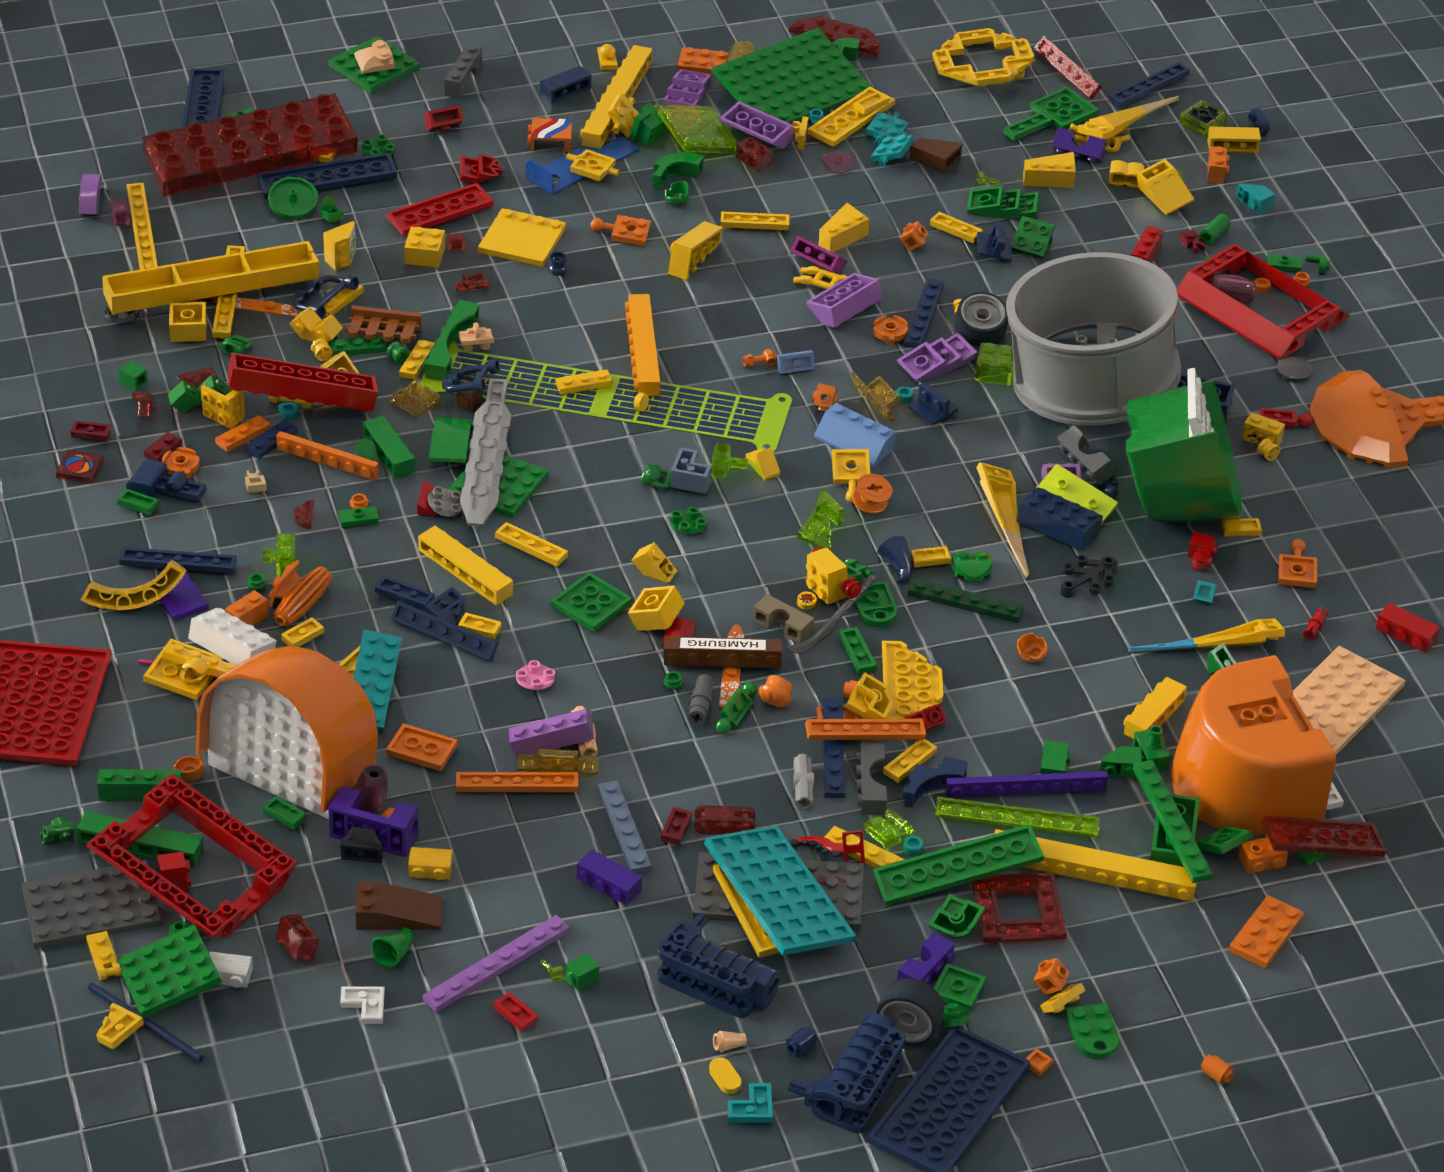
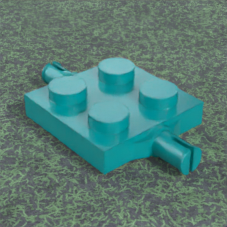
M897 111L892 116L878 112L866 128L865 134L874 137L876 140L873 144L878 147L884 138L897 137L901 132H905L909 122L899 119L901 114L897 113Z
M903 131L897 137L884 138L871 155L873 162L879 161V165L883 167L890 160L902 158L915 141L913 135L907 136V133Z

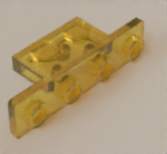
M852 371L850 373L853 377L851 381L857 389L861 388V393L866 399L870 397V402L874 408H880L879 412L884 419L889 418L893 423L895 419L889 408L901 400L880 375L866 385Z
M538 749L537 755L519 754L517 770L532 772H578V774L597 775L599 758L578 757V751Z

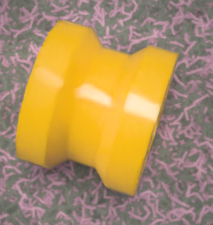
M317 339L311 345V350L319 361H326L333 354V350L325 339Z
M1266 438L1261 441L1257 451L1259 454L1264 455L1268 461H1272L1277 458L1281 448L1277 444H1273L1270 438Z

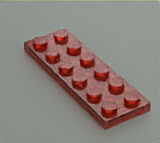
M1264 815L1261 821L1273 850L1384 857L1387 852L1375 824L1370 822Z

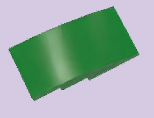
M1003 186L970 190L967 213L1009 219H1021L1022 216L1028 218L1038 217L1040 195L1039 192L1022 194L1021 189L1004 191Z
M436 417L431 438L429 461L466 463L469 453L472 419Z

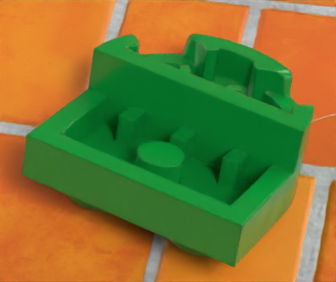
M961 551L952 555L955 577L964 576L966 581H983L984 576L991 577L992 558L990 554L986 552L969 554L968 552Z

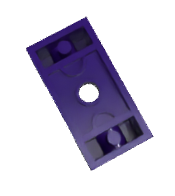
M341 786L328 808L330 837L342 840L347 837L352 827L372 828L383 845V852L407 858L411 847H413L419 836L418 806L398 802L390 818L359 810L360 791Z

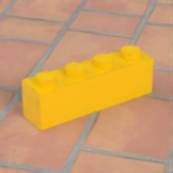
M1169 677L1159 682L1154 691L1148 693L1144 701L1135 707L1134 712L1126 716L1123 722L1125 726L1124 735L1134 739V732L1150 730V727L1153 725L1162 726L1185 701L1187 686Z

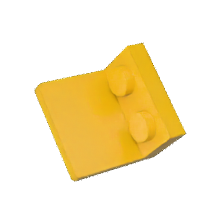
M204 385L201 387L204 416L230 429L245 418L243 390H232L225 396Z

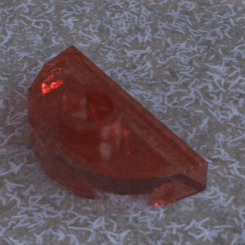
M307 500L305 504L295 507L294 520L298 526L311 529L314 500Z

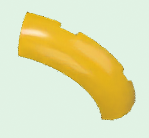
M171 560L155 579L138 587L125 589L111 588L92 581L80 600L89 605L105 609L130 610L140 608L159 600L169 593L180 582L187 570Z

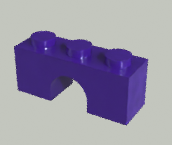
M1057 127L1052 144L1056 153L1074 152V158L1081 159V157H1085L1093 163H1097V161L1102 162L1107 146L1105 139L1089 135L1085 145L1076 146L1074 144L1076 136L1074 131Z
M933 932L922 944L921 960L924 962L916 961L910 957L898 969L897 980L911 978L930 985L935 977L941 975L946 964L953 962L955 958V944Z

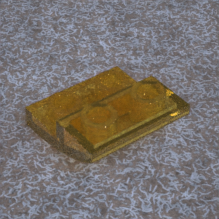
M415 379L405 389L400 387L389 400L416 417L432 409L442 398L441 395Z

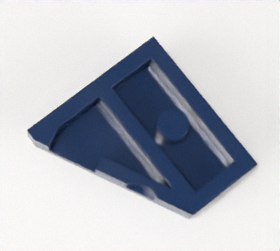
M450 587L424 605V611L455 624L465 603V597L453 587Z

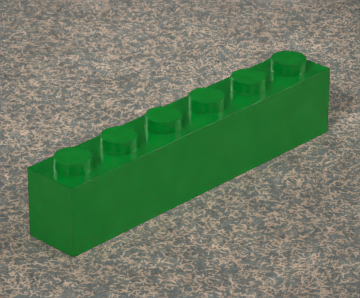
M85 811L76 828L78 843L87 844L114 820L120 824H123L126 820ZM154 826L131 845L127 851L136 856L157 860V855L183 852L184 859L189 860L191 868H195L204 852L203 837Z

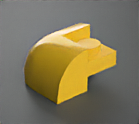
M864 672L845 707L861 716V719H885L892 707L893 699H891L887 686Z

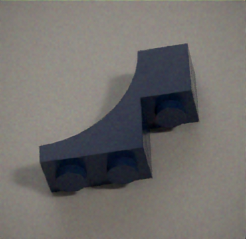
M944 757L942 764H938L937 769L916 765L914 772L909 773V785H905L902 797L905 798V806L913 808L916 801L924 794L946 788L947 778H966L968 762Z

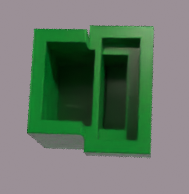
M650 102L641 108L642 113L635 117L629 138L633 144L638 141L646 148L664 137L669 120L668 116Z

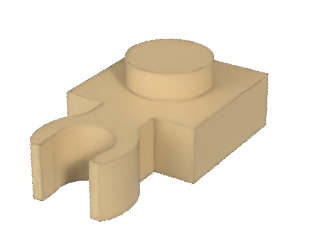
M247 470V477H245L247 491L253 493L267 491L264 475L259 476L258 470H256V473H249V470Z

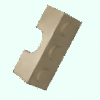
M766 594L753 606L754 622L768 629L775 623L785 624L784 637L796 643L805 641L813 633V617Z

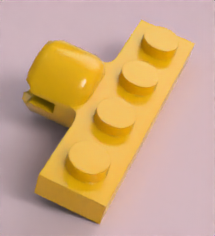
M179 644L168 646L163 651L162 656L164 659L183 665L182 668L184 669L181 670V675L186 682L192 684L199 683L206 675L220 677L236 666L234 663L221 661L217 657L201 654L197 650L183 648Z

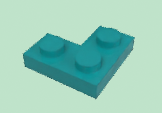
M749 1083V1100H728V1123L773 1122L771 1083Z

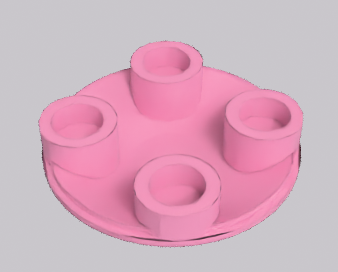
M532 660L528 665L516 671V680L527 689H545L554 683L555 670L541 665L537 660Z

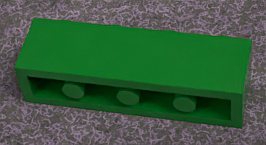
M384 416L363 422L364 437L374 443L377 455L394 479L415 472L414 464H416V458L413 453L409 452L406 443L401 441L399 433L393 430L391 422H388Z
M99 769L97 780L99 801H143L144 795L171 773L182 780L181 770Z

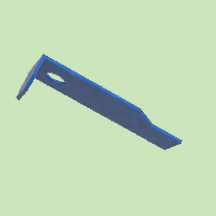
M620 137L602 146L601 149L582 146L570 152V154L577 156L587 149L614 158L618 162L638 152L639 148L623 137ZM566 155L545 166L540 165L533 159L526 163V178L551 195L587 177L570 172V166L573 161L566 160ZM552 176L558 177L560 181L554 183Z

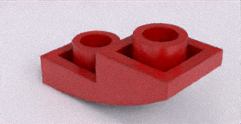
M941 703L904 716L905 719H923L925 730L947 722Z

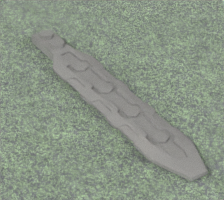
M489 379L486 402L475 412L473 437L469 445V460L465 468V484L462 487L460 504L469 526H483L498 505L499 482L503 473L502 463L507 448L506 438L512 417L505 405L508 386L507 379Z

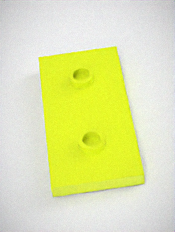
M1058 464L1051 469L1037 486L1103 515L1101 525L1118 505L1117 501Z

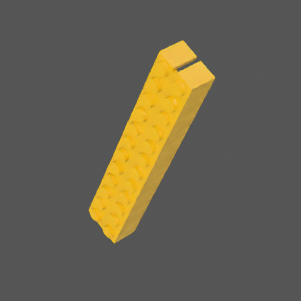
M305 241L103 276V294L112 314L168 305L170 303H180L318 279L319 261L313 252L310 242Z

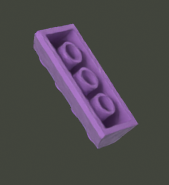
M740 101L719 118V121L781 149L786 148L793 141L792 124Z
M853 273L811 298L806 304L822 324L835 328L883 298L880 280Z
M590 708L509 728L510 745L517 759L594 739L592 711Z

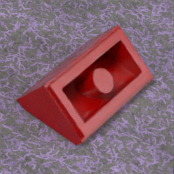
M423 481L417 502V514L436 516V512L428 503V495L435 486L427 481Z

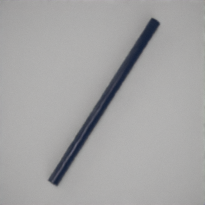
M94 982L88 985L90 991L108 1003H115L141 1017L138 1011ZM147 1017L143 1019L144 1027L198 1063L203 1060L204 1055Z

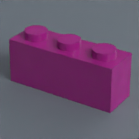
M797 236L790 250L799 257L841 275L847 263V260L800 236Z

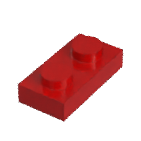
M510 992L493 1003V1009L522 1033L538 1022V1015Z

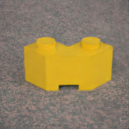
M311 306L300 312L289 323L300 338L311 342L317 339H325L329 342L343 329L333 314L321 320Z

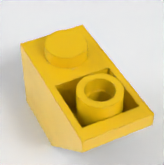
M655 542L639 549L631 560L643 575L665 583L670 582L678 571Z

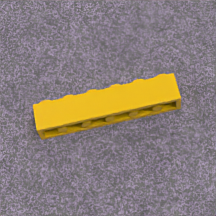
M433 526L418 536L419 551L496 606L513 596V580L487 563L483 558H480L470 549L463 546L437 526Z

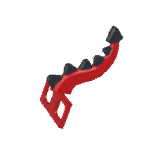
M863 830L842 832L843 844L834 843L828 838L821 836H806L788 841L791 846H798L799 843L803 845L810 843V846H815V849H822V854L830 853L833 857L844 855V862H848V854L860 853L861 861L859 863H864L865 865ZM858 834L860 838L858 844L848 845L846 843L847 835Z

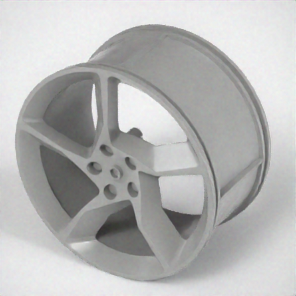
M1108 252L1080 253L1060 257L1041 264L1023 275L1011 288L1006 301L1014 358L1012 383L1019 400L1038 415L1057 422L1086 426L1107 425L1128 420L1127 402L1129 400L1176 389L1181 378V362L1175 338L1178 293L1170 276L1158 266L1146 260L1130 255ZM1097 329L1096 344H1087V337L1084 335L1076 337V345L1050 341L1054 337L1069 332ZM1116 329L1140 333L1121 341L1115 338Z

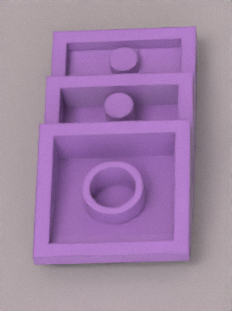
M680 69L672 78V84L667 89V95L663 99L662 106L672 108L680 106L695 111L707 90L712 75Z
M957 332L946 340L941 337L930 345L924 342L899 358L897 363L916 382H920L953 371L979 356L977 351Z

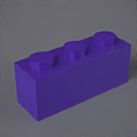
M593 849L577 863V878L580 881L589 884L626 906L642 891V876Z

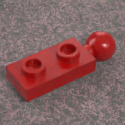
M1259 408V415L1284 423L1285 428H1295L1296 423L1305 428L1310 426L1312 422L1311 416L1307 413L1296 416V411Z

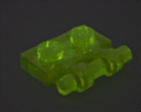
M891 810L885 812L886 819L879 815L863 823V830L885 848L904 841L903 835L908 834L912 836L915 833L911 823L907 820H902L901 815Z

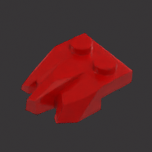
M479 154L478 159L461 155L459 160L460 181L479 184L492 180L497 176H501L505 169L497 165L499 159Z

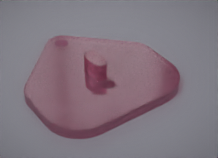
M833 151L824 154L821 161L831 172L842 174L852 170L857 157L852 154Z

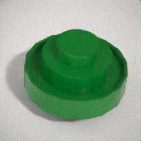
M957 1003L946 1005L940 1025L949 1029L955 1026L962 1027L970 1020L969 1010L959 1006Z

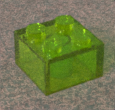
M981 342L975 381L1010 386L1014 365L1013 346Z

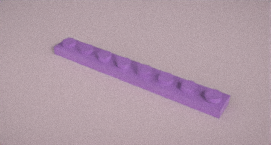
M557 915L551 917L423 994V1001L435 1013L439 1012L568 934L570 926Z

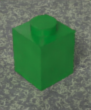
M129 361L118 369L120 384L135 392L148 383L147 369L133 361Z
M586 953L566 964V981L569 985H573L577 991H580L599 981V965Z

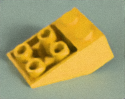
M1166 159L1137 173L1138 188L1165 215L1195 201L1175 168Z

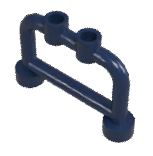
M325 275L316 281L309 280L305 291H296L295 300L292 305L294 309L303 311L310 306L300 303L303 301L307 302L313 292H319L324 283H339L316 304L311 306L322 319L326 313L324 305L345 287L350 290H356L359 286V279L352 275L346 278L336 275Z
M497 359L489 360L488 364L464 367L456 372L447 373V379L442 380V387L449 393L475 390L476 393H483L486 391L484 377L488 372L490 374H498L500 372L499 361ZM478 373L472 383L456 385V383L461 381V376Z

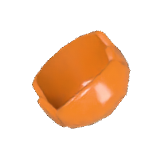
M1034 633L1022 635L1016 645L1020 657L1029 663H1038L1047 655L1048 646L1046 641H1044L1043 637H1037Z
M185 756L177 760L174 770H181L182 781L191 783L203 776L205 765L200 756Z

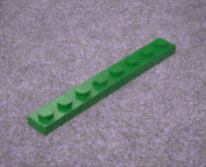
M1153 760L1133 763V771L1191 882L1197 883L1212 880V872Z

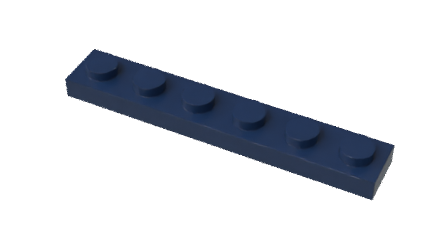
M1177 62L1110 94L1108 101L1121 108L1190 75V69Z
M936 279L926 280L904 340L905 347L917 348L924 343L944 288L943 281Z
M123 547L119 564L122 566L165 569L168 563L173 560L187 571L234 574L237 556Z
M397 601L390 618L490 661L493 660L499 642L401 601Z
M823 698V719H843V698ZM823 740L825 798H845L844 740Z

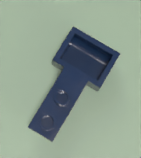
M150 459L143 461L126 484V489L150 497L160 493L193 501H199L207 491L206 484L188 481L187 476L181 472H175L169 477L166 463Z

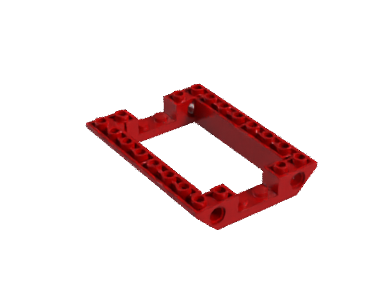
M1235 243L1189 270L1177 288L1178 297L1279 360L1303 347L1305 335L1317 327L1327 332L1349 318V314L1337 305ZM1245 267L1259 277L1268 279L1272 285L1312 310L1280 328L1212 286V277L1224 270L1234 275L1241 271V268Z
M172 773L144 795L143 807L123 824L114 820L86 844V847L213 938H228L283 889L297 865V861ZM174 812L257 872L254 874L253 885L233 903L225 899L217 906V910L212 913L211 910L128 852L127 849L169 813Z

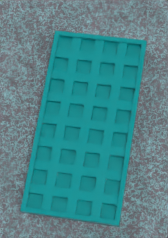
M777 825L706 837L704 845L782 956L855 941L856 935Z

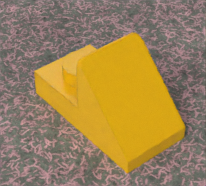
M761 448L746 454L745 460L764 481L780 475V470L771 448L766 450Z

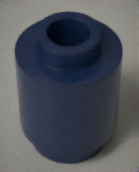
M811 1027L800 1028L787 1038L786 1048L788 1052L800 1057L815 1045L818 1038L817 1034Z

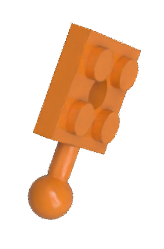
M617 215L615 224L604 223L600 218H594L591 221V228L596 232L602 229L613 231L611 241L645 246L651 227L650 220Z
M1294 539L1290 545L1294 555L1279 554L1278 584L1316 588L1317 558L1302 556V552L1306 547L1305 542L1302 539Z

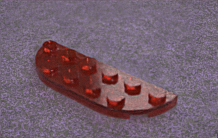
M824 16L796 20L789 27V32L797 35L819 28L832 43L840 38L860 39L859 52L878 57L880 53V41L868 28H861L853 24L840 22L839 20L828 19Z

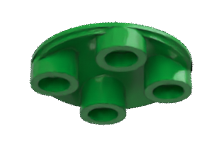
M379 134L377 137L362 141V152L365 156L389 153L392 156L395 152V145L391 140L387 139L386 135Z
M690 507L688 510L673 511L670 524L681 533L696 534L706 529L707 519L699 513L698 508Z

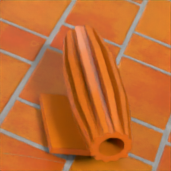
M296 560L292 565L289 564L285 568L281 577H276L272 584L274 588L269 594L270 601L268 606L272 608L279 599H282L274 612L275 622L283 627L291 625L304 616L320 599L332 580V574H330L327 568L323 566L317 567L300 579L297 574L300 561Z

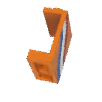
M532 118V125H528L527 141L528 144H531V151H534L535 140L564 141V152H571L572 119Z

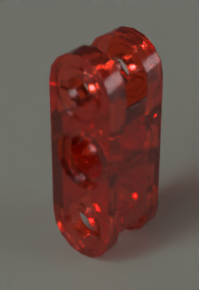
M702 805L694 811L696 818L694 829L700 834L723 835L755 829L756 814L750 807Z

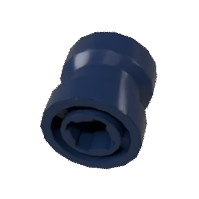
M559 251L551 253L549 256V262L551 263L549 265L550 273L555 276L564 275L567 271L565 264L567 262L566 254Z

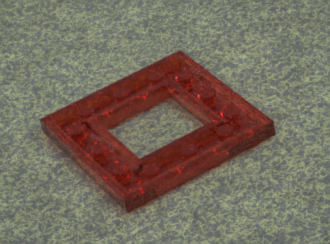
M1054 872L993 875L971 882L975 903L985 907V912L979 921L983 943L1066 939L1067 932ZM1036 894L1041 919L1001 921L996 896Z

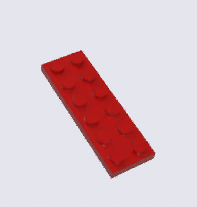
M475 183L387 212V219L402 236L409 234L411 227L429 228L494 206L493 199Z

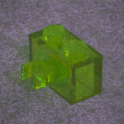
M295 533L276 534V550L263 548V562L270 563L276 561V576H282L285 568L296 561Z

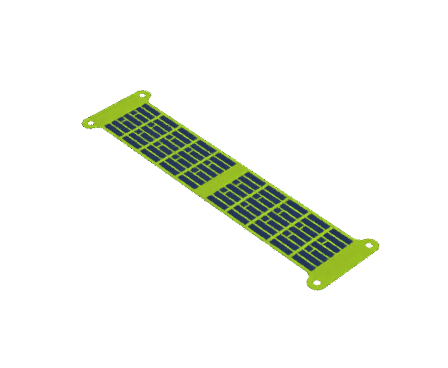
M455 341L452 342L448 349L452 357L451 373L464 367L488 364L489 360L497 359L499 361L500 372L498 374H490L488 372L484 377L486 391L483 392V398L487 397L490 378L507 379L508 386L505 402L754 443L757 449L762 448V450H766L763 448L764 445H769L773 452L777 449L792 402L791 396L785 393H778L772 398L762 399L660 382V396H649L647 408L644 411H638L634 408V399L638 391L634 389L633 377L610 374L612 386L560 395L555 384V378L595 371L473 351L465 352L457 347ZM425 373L417 388V394L421 397H432L438 392H447L443 389L441 380L426 378ZM478 373L461 376V381L456 383V385L464 384L467 380L472 382ZM424 389H429L430 392H429V393H424L423 390H424ZM780 397H783L786 400L784 402H781L778 399Z

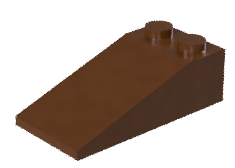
M357 882L356 930H401L402 927L409 928L410 930H441L442 896L383 882Z

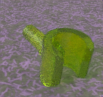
M982 171L977 172L980 178H976V181L980 185L986 182L1000 183V179L986 177Z
M543 959L540 960V964L549 971L553 981L564 978L562 974L564 970L561 965L553 967Z

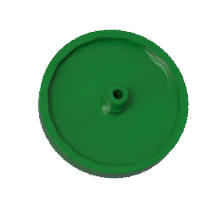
M286 177L276 181L271 186L268 193V204L271 210L279 217L288 220H299L310 216L316 210L318 192L312 183L303 178Z

